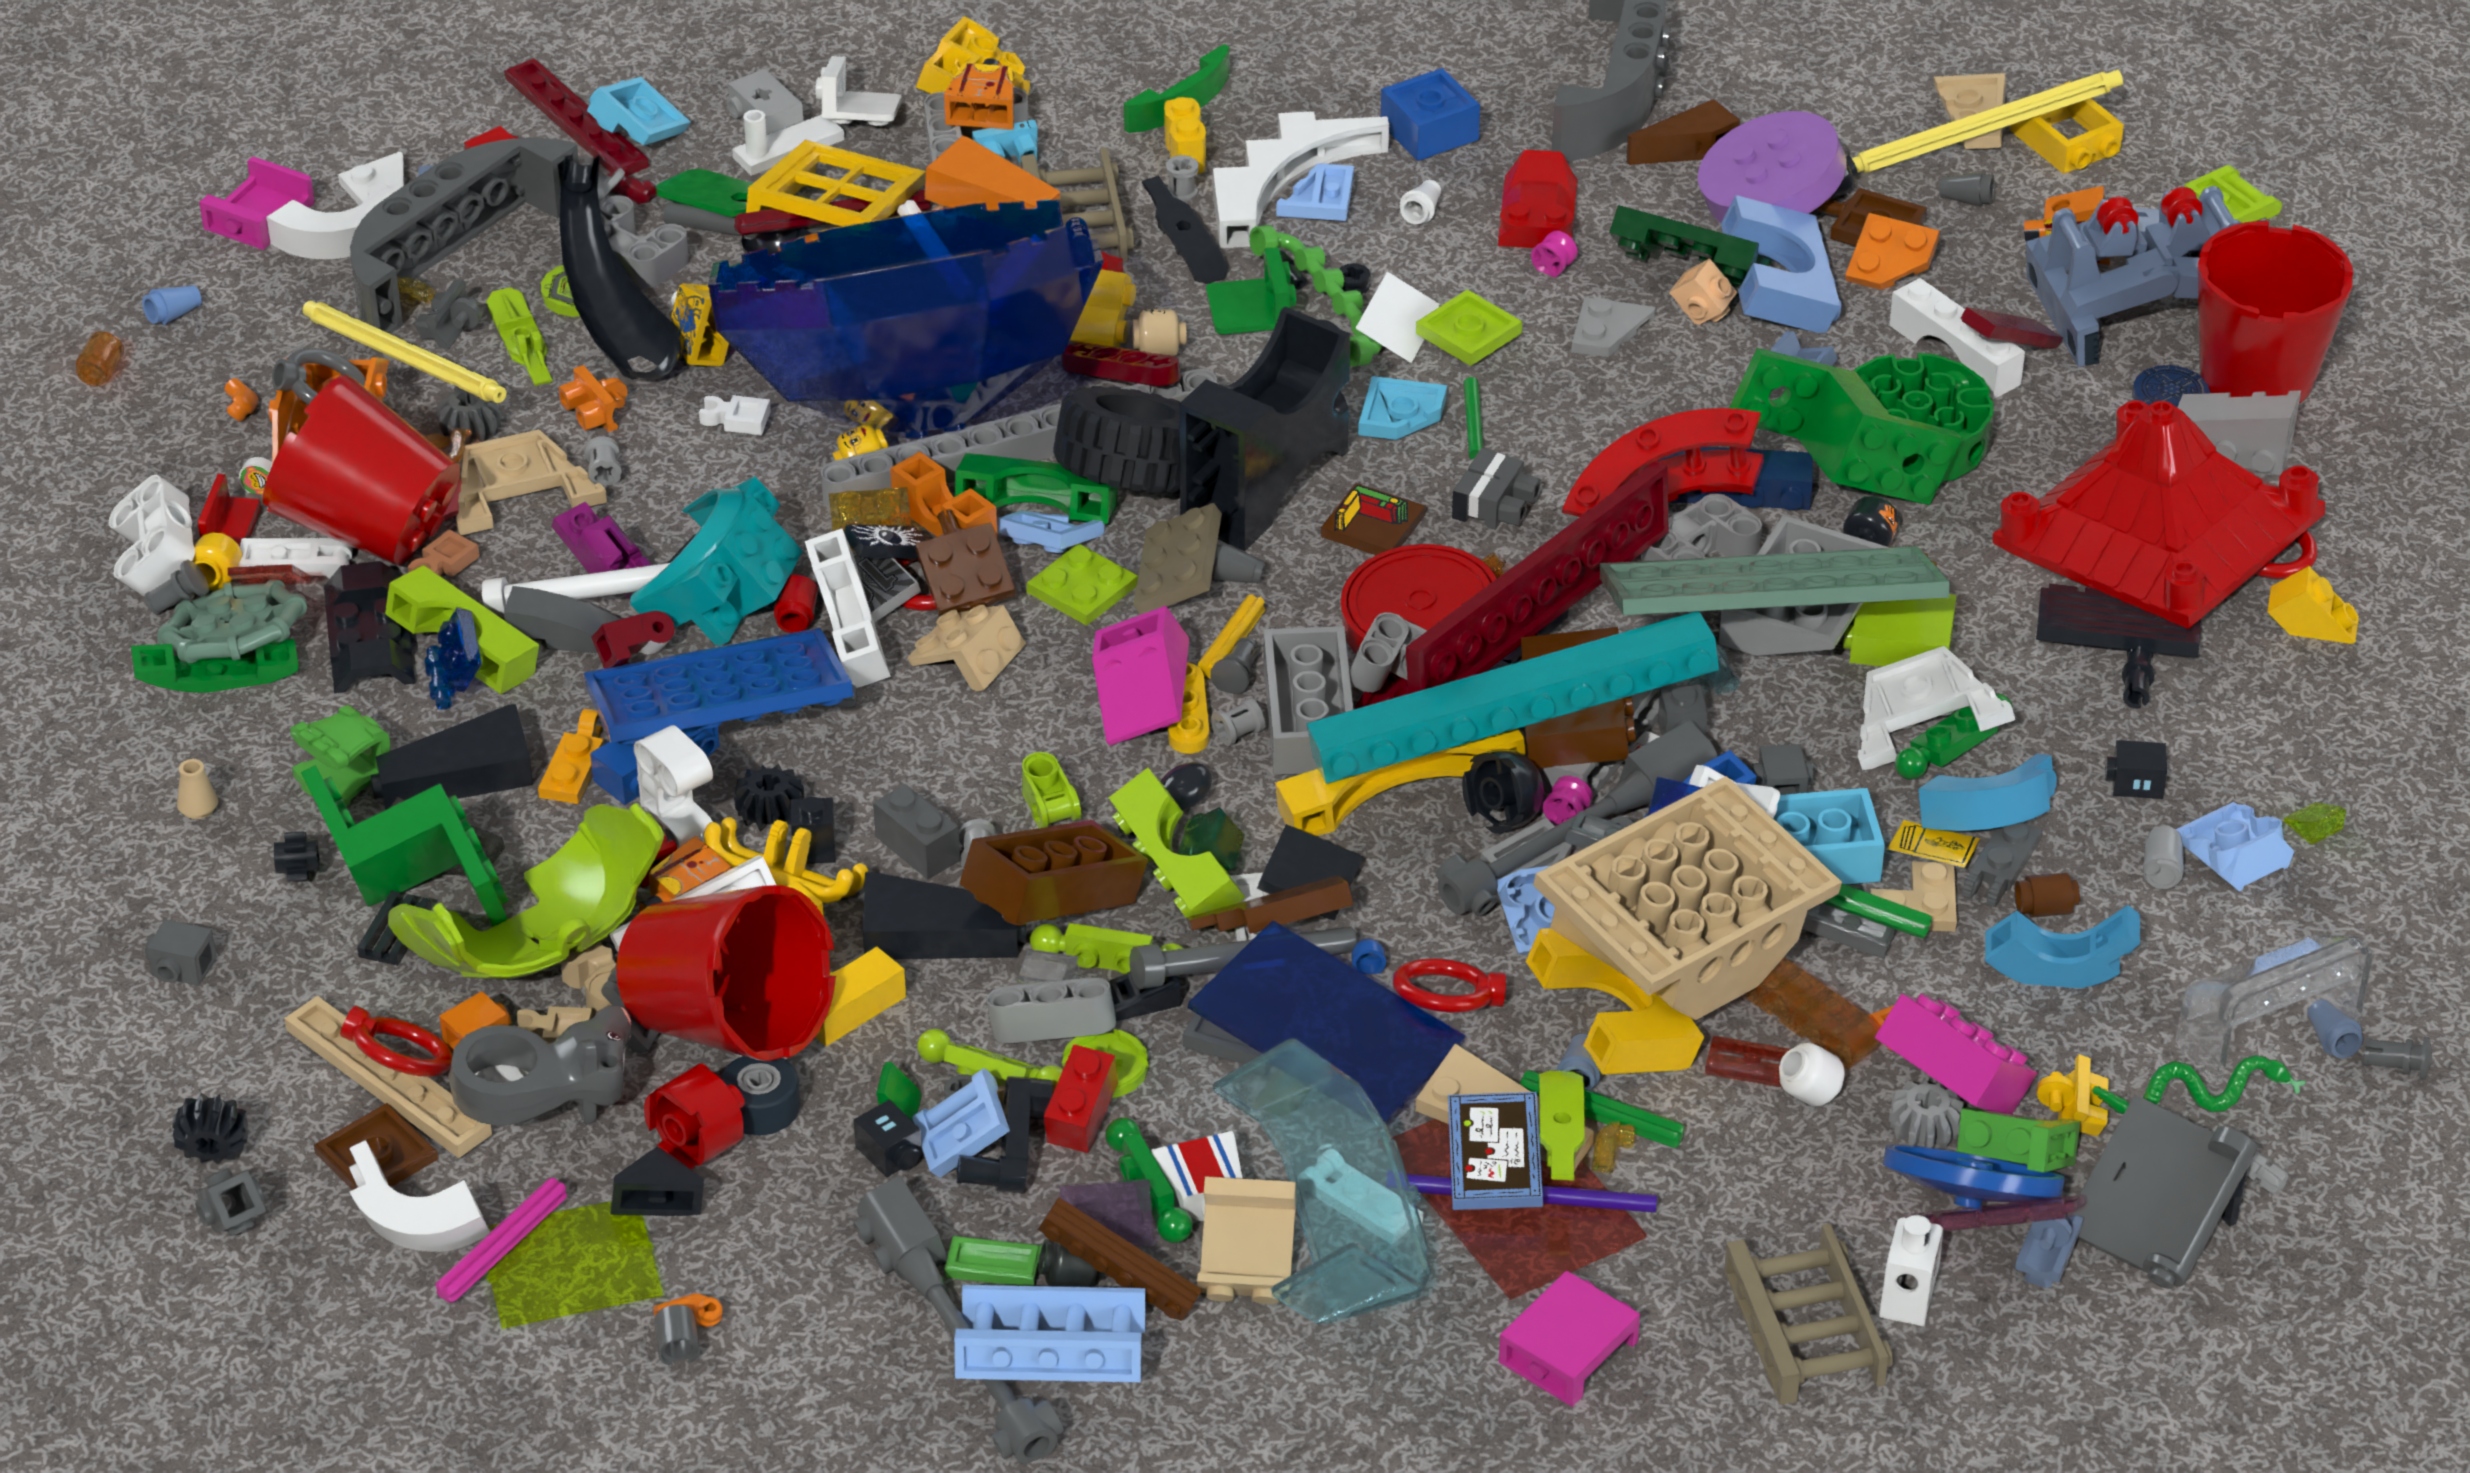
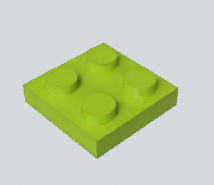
M1467 289L1416 321V334L1472 366L1522 334V321Z
M1076 544L1026 583L1028 594L1087 626L1135 589L1138 575L1085 546Z

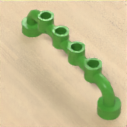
M1271 225L1253 227L1249 235L1252 252L1257 256H1264L1265 248L1282 247L1289 250L1294 255L1295 265L1298 270H1307L1313 277L1316 291L1319 293L1326 292L1332 299V307L1335 313L1338 315L1345 314L1351 321V329L1355 336L1350 337V366L1368 365L1372 361L1373 356L1382 349L1383 345L1356 329L1364 314L1361 311L1363 308L1361 293L1357 290L1344 291L1342 289L1344 286L1343 273L1338 268L1325 269L1323 267L1325 264V254L1321 247L1307 248L1297 238L1286 233L1276 232Z

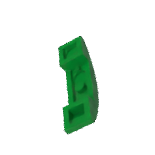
M1223 44L1199 58V71L1164 92L1158 94L1151 89H1147L1125 102L1124 131L1135 133L1164 126V106L1167 100L1186 97L1196 100L1200 108L1206 105L1220 92L1230 74V47Z
M295 639L270 642L254 649L253 653L242 654L241 659L233 661L232 657L199 659L194 663L182 662L178 656H174L172 644L131 646L134 678L157 687L183 692L209 693L268 684L297 672L299 667Z

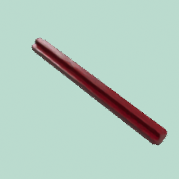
M918 190L908 199L913 200L921 212L930 209V201L925 199V190ZM856 198L833 201L829 205L861 213L872 202ZM778 209L737 214L735 216L734 229L741 236L831 223ZM898 209L890 216L899 215Z

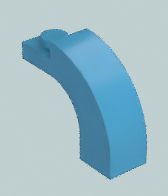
M2035 754L2014 770L1995 776L1980 778L1936 776L1919 788L1922 828L1950 831L1992 829L2021 823L2044 814L2050 810L2049 798L2055 794L2054 790L2057 783L2056 773L2052 767V755Z
M2127 905L2087 931L2060 934L2038 927L2020 912L2015 911L1986 931L1985 961L2005 976L2023 984L2070 988L2094 986L2119 975L2120 957L2131 953L2140 944V914Z

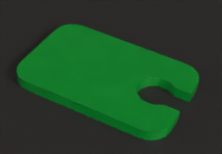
M690 169L657 184L656 194L662 198L703 210L735 217L737 214L746 213L747 202H738L736 200H747L748 187L753 183L709 170Z

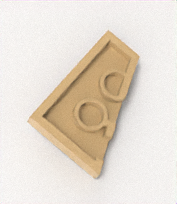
M2005 73L1934 77V86L1951 122L2005 104ZM2003 128L1961 142L1965 149L2001 148Z

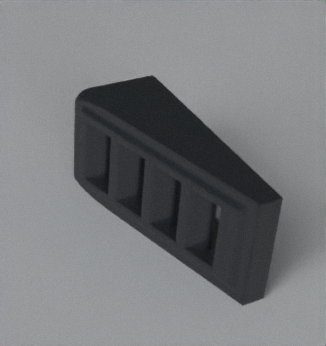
M1131 971L1108 981L1111 988L1116 1021L1180 1007V983L1177 976L1165 977L1162 986L1146 988V991L1142 993L1139 990L1143 989H1138L1135 986ZM1127 993L1129 999L1123 1000L1122 994Z

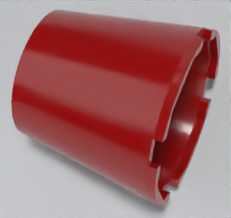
M2251 221L2232 225L2217 232L2206 241L2201 249L2198 261L2199 373L2208 384L2210 393H2230L2231 397H2252L2253 392H2266V396L2288 395L2289 391L2301 390L2299 404L2309 396L2352 291L2353 267L2349 258L2339 246L2311 229L2293 224L2292 230L2269 227V221Z
M341 375L328 383L306 407L304 413L309 418L298 434L295 435L289 432L267 477L263 492V504L268 506L267 511L276 516L400 566L406 563L429 536H433L440 528L444 519L443 515L450 504L459 481L460 466L357 380L348 375Z
M763 885L660 902L643 909L627 927L617 956V984L625 1008L631 1017L642 1027L755 1060L771 1061L796 1055L814 1039L821 1029L829 1012L835 989L836 976H830L828 951L834 949V944L826 920L817 906L802 892L788 886Z

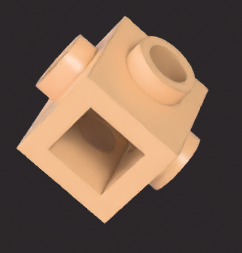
M1709 258L1685 271L1669 293L1693 323L1700 325L1710 319L1712 322H1716L1723 318L1730 311L1728 304L1737 294V291Z

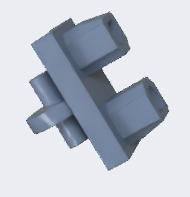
M2040 1205L2017 1257L2015 1270L2025 1272V1280L2028 1283L2044 1288L2051 1287L2053 1281L2059 1283L2081 1231L2084 1217L2077 1215L2064 1216L2061 1210L2055 1209L2052 1211L2049 1207Z

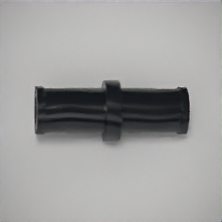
M2143 646L2135 647V652L2132 649L2127 650V663L2122 668V680L2125 684V691L2123 692L2124 703L2131 708L2137 709L2141 708V698L2144 706L2149 702V686L2154 681V669L2151 665L2153 653Z

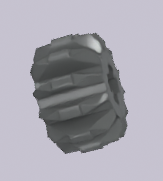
M455 386L453 392L442 393V400L437 402L436 416L442 436H450L452 443L463 438L468 445L473 438L484 442L485 435L496 436V429L501 426L502 411L499 403L493 401L486 402L480 399V397Z

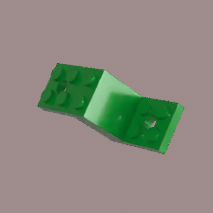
M1756 348L1729 407L1730 409L1761 412L1757 429L1798 438L1833 483L1927 505L1931 504L1962 440L1957 431L1890 415L1854 371ZM1785 386L1782 396L1774 400L1769 399V395L1774 389ZM1918 454L1915 463L1908 467H1902L1907 457Z
M316 765L301 772L368 907L385 901L391 891L401 893L461 864L492 926L494 927L508 920L502 905L509 902L499 882L500 880L490 860L487 859L473 827L470 826L457 796L453 795L448 798L441 783L355 825L331 776L323 780Z

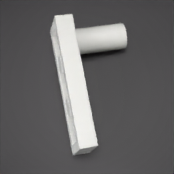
M750 110L743 116L745 144L732 148L733 158L752 176L775 166L804 140L828 146L843 141L844 130L837 123L832 122L831 118H822L821 114L767 135L765 113L760 110Z

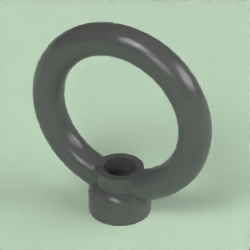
M304 348L293 352L287 360H278L272 372L274 389L280 391L292 390L308 405L318 393L307 385L306 370L302 367L303 364L315 363L330 367L342 375L352 377L363 386L366 381L362 372L351 362L340 355L319 348Z

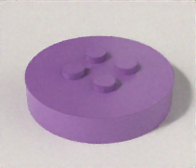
M1802 111L1772 113L1750 120L1720 138L1709 149L1700 164L1698 184L1709 211L1720 223L1735 195L1809 214L1827 201L1841 184L1846 172V157L1835 128L1823 117Z

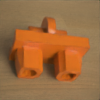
M584 365L573 368L574 381L559 386L561 405L567 411L575 408L576 419L584 431L600 425L607 432L618 429L617 423L613 420V411L615 408L619 409L624 406L628 391L626 385L619 378L601 379L598 382Z

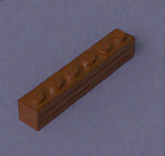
M1060 1197L1055 1201L1037 1229L1049 1240L1055 1241L1068 1249L1072 1255L1080 1257L1091 1264L1095 1270L1103 1272L1116 1280L1120 1286L1124 1288H1145V1302L1153 1304L1169 1318L1182 1321L1202 1289Z

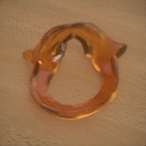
M455 428L452 430L449 438L440 434H430L425 437L439 449L453 444L449 457L458 463L464 454L466 438L471 435L472 431Z

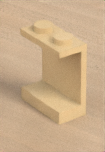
M1205 1177V1214L1200 1273L1197 1275V1284L1202 1289L1201 1293H1207L1206 1297L1208 1299L1227 1302L1232 1301L1234 1295L1252 1296V1301L1256 1303L1276 1304L1279 1302V1298H1289L1297 1197L1296 1182Z

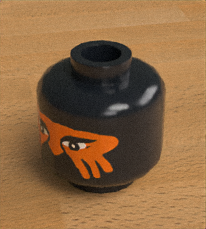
M1866 496L1857 500L1852 506L1844 521L1843 533L1888 547L1899 528L1900 517L1889 501L1876 496Z

